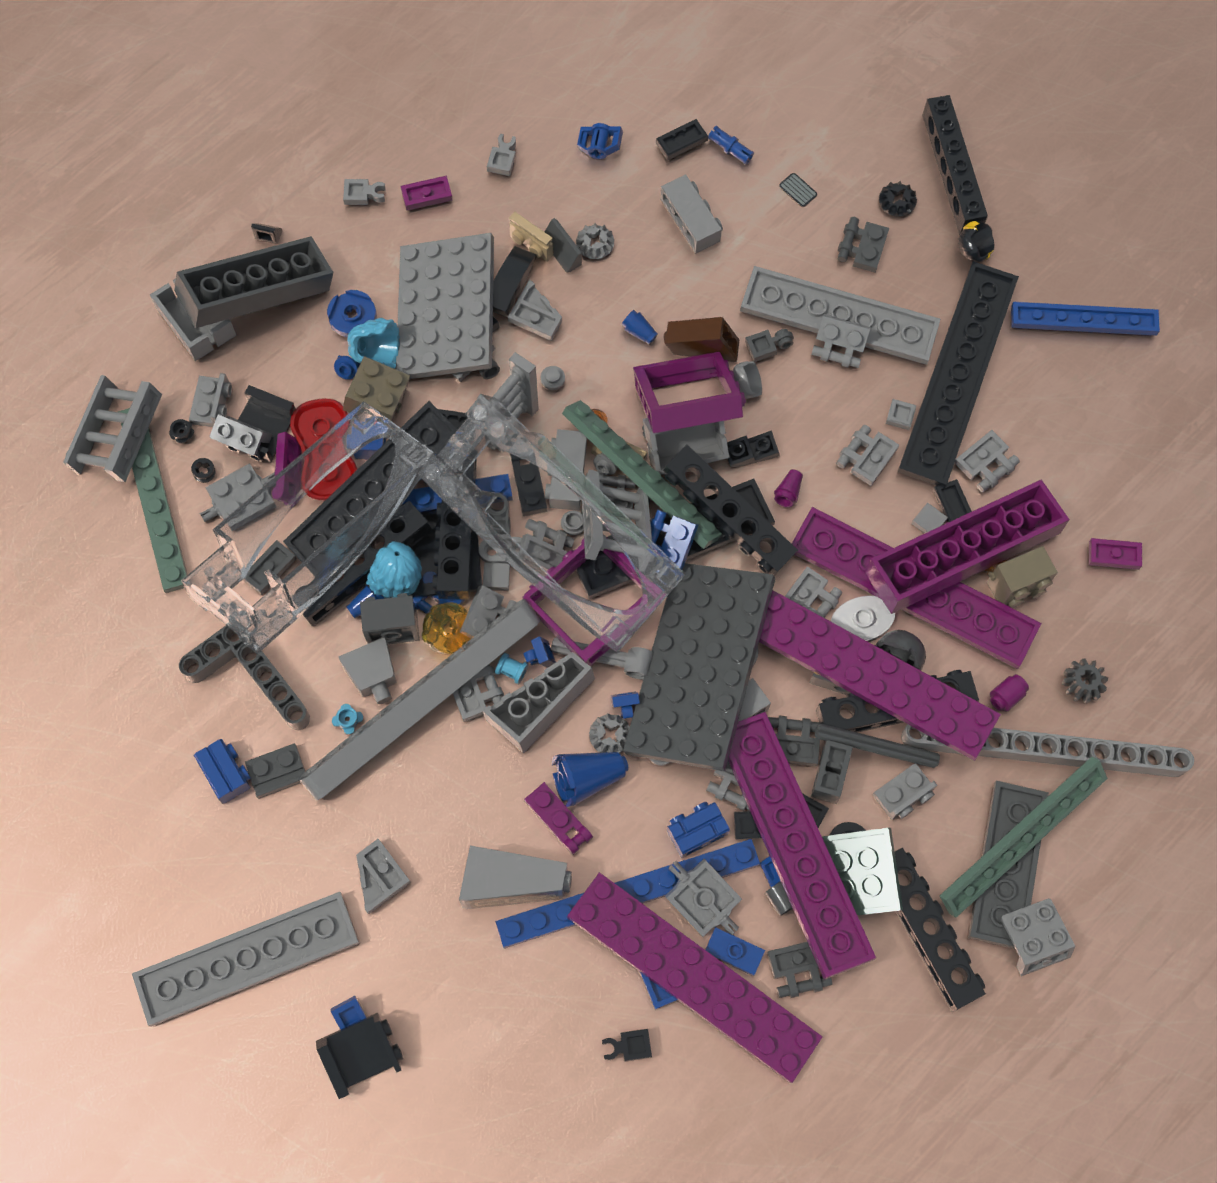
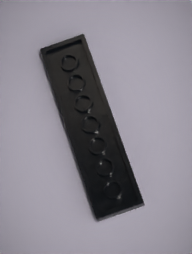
M428 401L283 542L312 574L320 568H325L338 553L349 549L358 537L363 536L464 436Z
M754 478L733 486L772 526L775 524V520ZM713 494L706 498L709 500L716 499V494ZM696 502L694 504L690 503L704 516L701 511L702 508ZM726 506L722 508L723 514L726 517H734V511L731 507ZM666 514L664 522L670 524L672 518ZM715 520L710 521L722 533L720 530L721 526ZM741 525V530L745 535L753 534L750 525ZM660 531L656 544L662 546L667 532ZM617 533L607 536L611 540L637 545L636 537ZM722 533L716 542L703 549L693 539L686 560L736 540L733 537L730 539ZM599 551L596 560L587 559L576 569L588 599L633 582L603 551ZM623 553L639 569L638 556ZM655 553L654 559L648 562L645 570H640L645 576L666 569L655 564L659 554Z

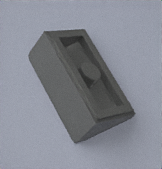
M553 218L544 232L553 238L551 241L553 243V256L565 272L569 273L582 265V252L558 220Z

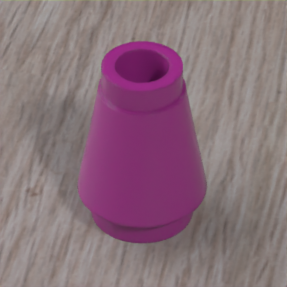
M791 469L774 491V500L780 506L789 508L797 503L803 474L800 471Z

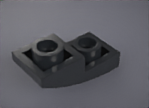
M772 430L751 438H747L746 435L727 442L728 461L731 467L749 465L780 456Z

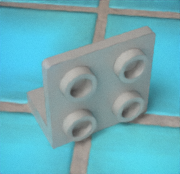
M1048 898L1001 917V921L1019 955L1016 967L1021 976L1071 958L1075 944L1051 899Z

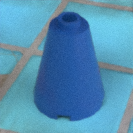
M619 752L559 754L553 756L552 766L557 765V772L553 773L555 786L560 799L568 801L567 807L574 806L625 777L626 771H628V762L625 756H621Z

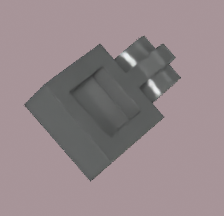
M781 329L775 333V337H771L769 330H765L745 337V342L753 361L757 362L776 355V346H779L780 349L792 346L794 339L792 332L788 331V329Z

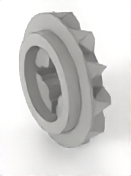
M594 223L592 226L585 225L584 229L578 232L576 245L583 256L590 259H601L612 251L614 237L612 231H609L605 225L599 226ZM600 235V243L595 242V244L591 246V238L594 239L596 238V236Z
M607 713L604 716L597 717L591 725L589 732L590 742L598 752L621 753L624 749L630 727L627 721L619 715ZM605 727L609 730L617 729L615 732L616 741L610 737L603 739L606 734Z

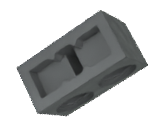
M830 740L826 741L822 750L811 797L837 804L841 797L852 746Z

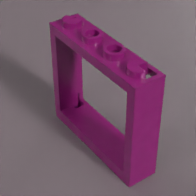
M720 352L633 367L635 388L653 433L743 417L742 407L746 403L744 392H740L739 383L735 381L733 371L729 370L728 361L723 359ZM718 377L726 394L659 406L652 388Z
M583 538L581 545L575 551L570 550L562 558V562L557 567L548 569L538 584L529 586L530 590L522 598L528 602L540 618V621L570 652H574L585 663L592 666L663 601L662 591L622 552L604 549L603 552L646 594L582 650L548 616L538 603L587 560L585 558Z

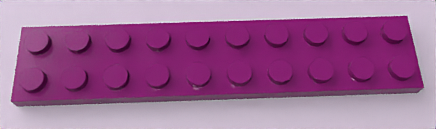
M812 507L792 542V545L798 549L794 555L881 599L866 576L865 570L871 558L893 549V547ZM958 582L901 609L1016 669H1019L1042 624L962 582Z
M774 590L772 591L759 640L760 643L812 672H816L841 688L973 761L976 760L1001 715L1000 713Z
M766 712L738 721L728 762L824 980L875 960L874 951Z
M600 872L567 916L570 921L648 977L663 990L674 996L678 1001L790 1084L793 1083L823 1037Z

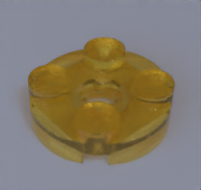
M453 602L432 606L423 621V641L437 653L453 654L472 639L460 633L468 613L467 610ZM449 622V627L453 630L452 633L446 634L444 632V624Z

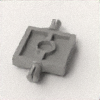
M249 463L205 487L212 498L213 507L200 513L204 522L219 515L220 518L225 520L231 530L274 506L269 496L268 487L274 484L275 472L262 479L255 473Z
M705 859L688 872L678 861L673 862L679 872L672 865L669 866V870L679 880L665 897L702 937L713 927L720 924L729 934H734L735 932L728 924L735 931L738 930L739 926L730 919L729 915L742 898Z

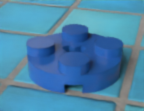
M359 290L345 291V294L336 295L328 305L327 315L333 331L341 336L348 337L349 332L357 325L363 324L368 320L377 319L375 305L371 298ZM352 310H356V317L349 318L346 314L347 312L351 313Z

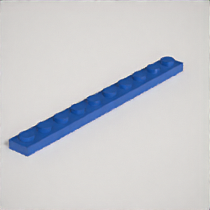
M752 839L678 862L688 872L705 859L722 878L760 866ZM671 864L679 872L674 864ZM670 865L615 882V884L643 904L665 897L676 886L679 879L669 870ZM584 893L495 921L503 948L505 949L576 926L567 916Z

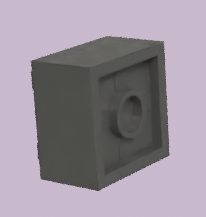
M401 593L394 598L376 600L375 597H367L365 601H360L362 632L367 644L383 637L387 645L420 641L417 610L412 595L407 596V593Z

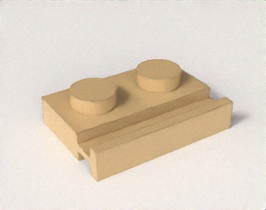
M514 212L509 217L512 240L519 245L523 244L530 252L537 254V258L541 257L548 262L553 256V243L551 242L553 238L520 214Z

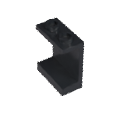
M248 385L245 391L248 402L238 420L273 434L270 443H260L255 456L248 455L258 462L264 460L271 463L276 454L277 435L288 432L291 416L296 408L293 402ZM226 445L228 449L240 453V450Z
M378 1013L316 1041V1050L338 1099L349 1095L348 1087L393 1066L396 1073L402 1071L400 1061L404 1058L398 1044L392 1045L389 1036L393 1034L387 1019L381 1020Z

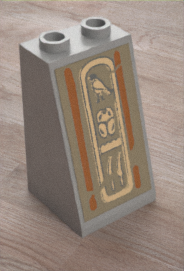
M470 845L459 901L462 908L475 909L563 899L564 892L570 891L572 872L568 871L567 863Z

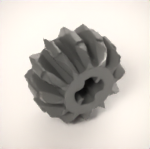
M1086 658L1081 659L1079 663L1073 661L1070 664V668L1064 671L1063 674L1067 678L1063 679L1062 685L1069 686L1066 694L1073 692L1075 694L1074 701H1078L1081 697L1084 703H1089L1091 698L1097 701L1101 697L1100 693H1104L1107 690L1104 684L1108 681V677L1101 675L1104 672V667L1099 669L1095 667L1096 660L1092 661L1089 665Z

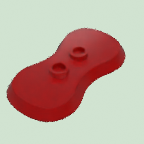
M322 398L307 401L293 411L290 421L291 431L298 441L303 455L299 478L300 485L309 497L317 500H326L357 470V466L346 447L348 413L342 410L343 405L334 399Z

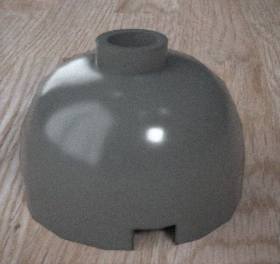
M894 630L886 633L876 643L875 646L919 670L923 669L926 660L925 647L914 634L905 630Z

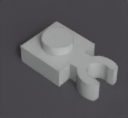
M500 134L498 137L499 148L492 147L487 163V172L510 176L516 157L515 151H513L516 147V137L512 136L511 142L504 143V134Z
M344 179V205H368V199H373L378 203L385 202L384 194H377L378 191H386L385 183L376 182L373 185H369L368 179Z

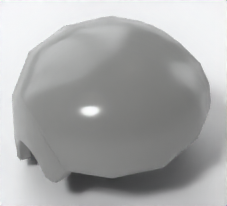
M745 361L737 364L733 369L734 378L739 383L740 392H744L745 399L762 395L761 377L755 362Z

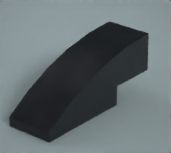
M516 246L513 247L493 281V312L505 317L509 316L516 298L518 299L537 254Z

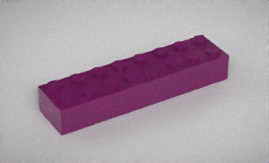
M1041 479L871 558L865 574L890 613L893 614L1061 534L1070 519Z

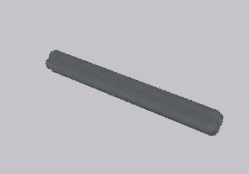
M822 723L817 725L815 729V737L817 739L838 742L853 748L932 768L939 765L940 755L936 752Z

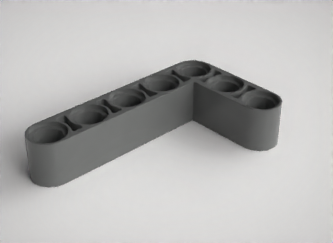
M239 623L227 624L180 659L179 669L183 676L191 683H199L236 657L290 728L302 730L310 722V715L304 704L245 628ZM234 634H242L238 641H230ZM213 649H220V653L217 656L209 657ZM249 653H257L254 660L245 661ZM191 665H199L195 672L188 673V668ZM272 672L268 680H260L263 673ZM279 692H287V696L283 700H275ZM293 712H303L300 719L290 720Z

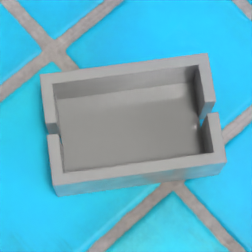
M169 283L150 294L158 312L195 361L213 351L212 345L216 344L219 347L236 336L229 319L195 328L179 298L175 297Z
M643 419L650 464L660 475L666 474L663 471L665 466L686 444L706 463L729 458L727 439L724 435L726 434L724 421L653 433L648 419Z

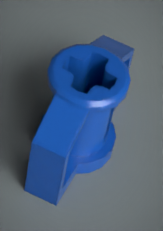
M596 123L592 127H581L577 145L579 150L590 157L604 159L608 155L620 150L623 130L621 126H608L604 123ZM592 136L590 147L586 148L587 138ZM613 136L612 145L607 147L608 138Z

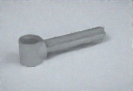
M557 637L553 639L551 645L552 652L563 655L571 653ZM575 642L582 650L589 645ZM632 647L628 653L609 649L596 662L622 667L625 674L629 677L643 680L644 676L647 677L653 652L641 647Z

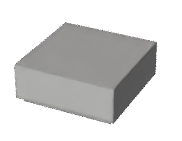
M892 399L885 424L910 430L917 405Z
M927 503L911 524L923 533H927L942 526L948 517Z
M484 563L483 586L491 590L509 591L510 564Z

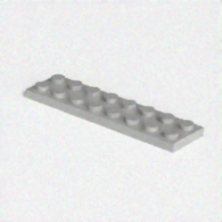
M757 266L753 268L740 308L741 312L817 334L823 314L871 327L865 345L866 348L926 365L928 364L941 320L940 318Z
M337 892L134 972L132 977L147 1024L152 1027L359 944L342 893Z

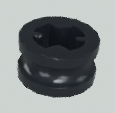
M199 458L191 466L195 480L200 483H208L215 477L214 465L207 458ZM199 468H207L208 472L204 474L199 471Z

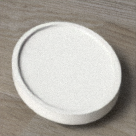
M861 596L842 604L834 612L831 622L869 642L879 638L889 630L894 621L895 613H890L882 599L876 596Z

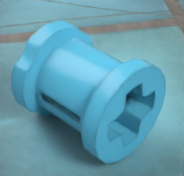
M504 653L496 666L495 673L498 675L502 673L514 679V683L519 685L527 672L529 664L526 662L522 664L510 658L509 654Z

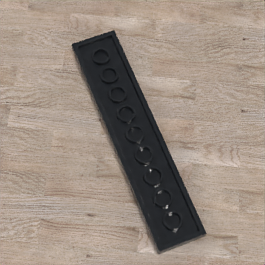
M974 261L972 262L898 469L899 473L936 486L943 485L946 487L1019 276Z

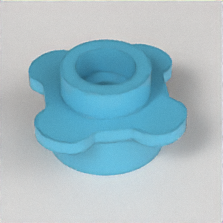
M343 704L336 716L332 718V724L335 727H341L345 734L350 735L354 733L355 726L363 721V714L356 712L349 704ZM346 717H349L350 720H349V721H345V718H346Z

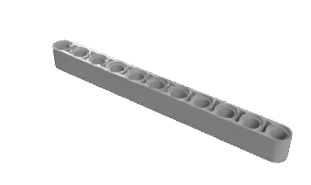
M525 599L515 603L309 768L299 778L301 783L315 800L326 796L537 626L540 622L538 615Z
M908 724L902 732L901 738L904 745L928 751L961 754L919 730L917 731L921 734V739L912 738L909 730L917 729ZM993 728L978 756L1075 767H1081L1087 760L1094 757L1100 760L1104 770L1168 777H1180L1194 765V756L1189 750L1184 748ZM988 738L996 739L1000 747H992L989 744ZM1015 741L1024 743L1026 750H1019L1015 746ZM1041 744H1048L1052 749V753L1044 752ZM1068 746L1074 747L1078 752V756H1072L1068 752ZM1094 749L1102 751L1104 759L1096 757ZM1121 752L1127 753L1131 761H1124L1121 757ZM1147 755L1155 757L1157 765L1151 764L1148 761ZM1174 758L1182 761L1183 768L1178 767L1174 763Z

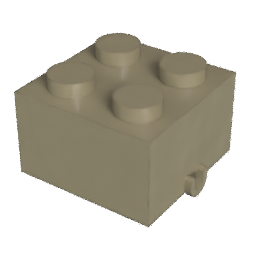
M364 356L347 391L342 410L389 429L395 414L399 413L402 403L400 402L407 389L410 375Z
M1041 546L997 565L993 572L988 573L989 579L987 584L997 601L1014 608L1024 602L1023 599L1027 597L1037 598L1047 592L1046 588L1053 584L1052 580L1058 572L1044 546Z

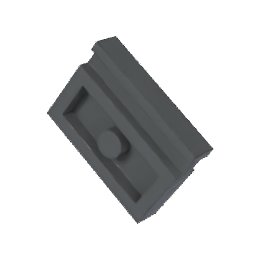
M295 743L245 761L258 799L300 784L299 778L305 773V768Z

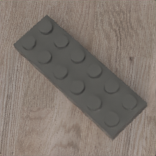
M995 781L982 856L1045 800L1049 792ZM1041 840L974 901L968 938L1015 949L1001 921V917L1031 905Z

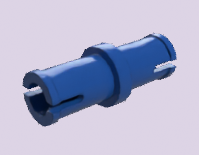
M718 126L713 128L715 131L711 130L708 139L722 147L727 155L732 154L745 165L749 163L748 159H752L754 152L738 142L739 139L737 137H731Z

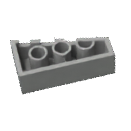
M571 652L545 669L544 673L538 677L531 678L523 683L524 686L501 697V700L493 706L489 705L482 710L483 715L489 724L521 752L525 753L595 679L592 667L574 652Z

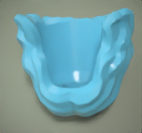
M384 318L368 320L363 324L357 325L349 332L347 337L349 355L358 363H361L365 356L395 369L396 357L399 351L398 347L400 345L399 327H397V324L392 319L386 320Z
M393 541L387 547L381 548L376 554V559L370 568L366 584L374 591L375 595H383L385 598H394L401 593H407V596L415 592L422 578L420 560L409 546Z

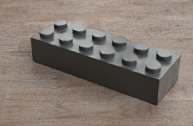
M310 236L178 271L176 273L174 291L195 328L327 292L330 290L334 272L314 239Z

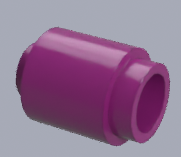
M1017 674L1008 676L990 692V702L995 709L1008 712L1026 696L1029 686Z

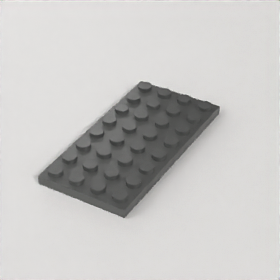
M686 563L681 573L674 571L652 647L653 656L647 677L644 676L639 693L640 704H636L623 749L626 755L719 771L726 770L775 583L773 574Z

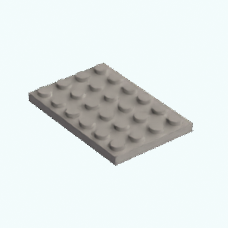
M492 233L400 246L397 327H399L400 345L398 347V356L396 357V370L410 375V379L492 368L494 236Z

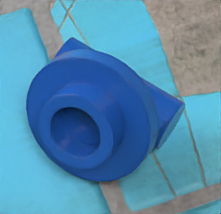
M339 355L334 363V370L339 377L352 379L361 363L356 362L349 356Z

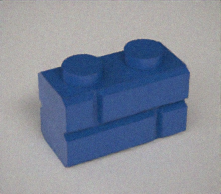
M219 739L194 754L196 761L222 804L227 803L251 788L247 782L251 777L244 765L239 767L236 763L235 758L238 757V754L231 743L226 745L222 739Z
M703 802L693 808L694 813L686 817L684 814H680L669 821L671 825L667 826V833L681 858L729 834V826L715 802L710 805L707 802Z

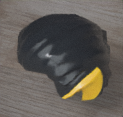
M972 221L963 227V231L958 238L961 254L968 260L979 263L987 260L994 251L992 228L982 221Z

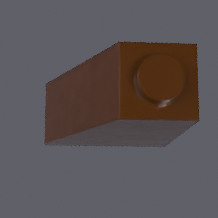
M723 317L668 322L667 331L664 333V343L674 355L692 357L720 352L724 360L737 362L740 340Z

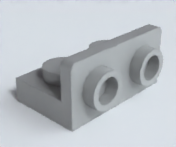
M220 373L219 378L199 376L189 416L191 424L213 427L218 414H227L225 403L227 397L231 396L232 384L229 382L226 374Z
M218 414L210 438L255 456L260 443H270L273 434L233 417Z
M915 763L876 790L872 795L891 820L897 816L903 819L914 810L912 805L918 801L924 804L935 795L932 791L937 787L935 781L931 783Z

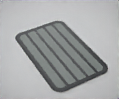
M796 173L790 174L779 184L801 206H806L817 196V192Z

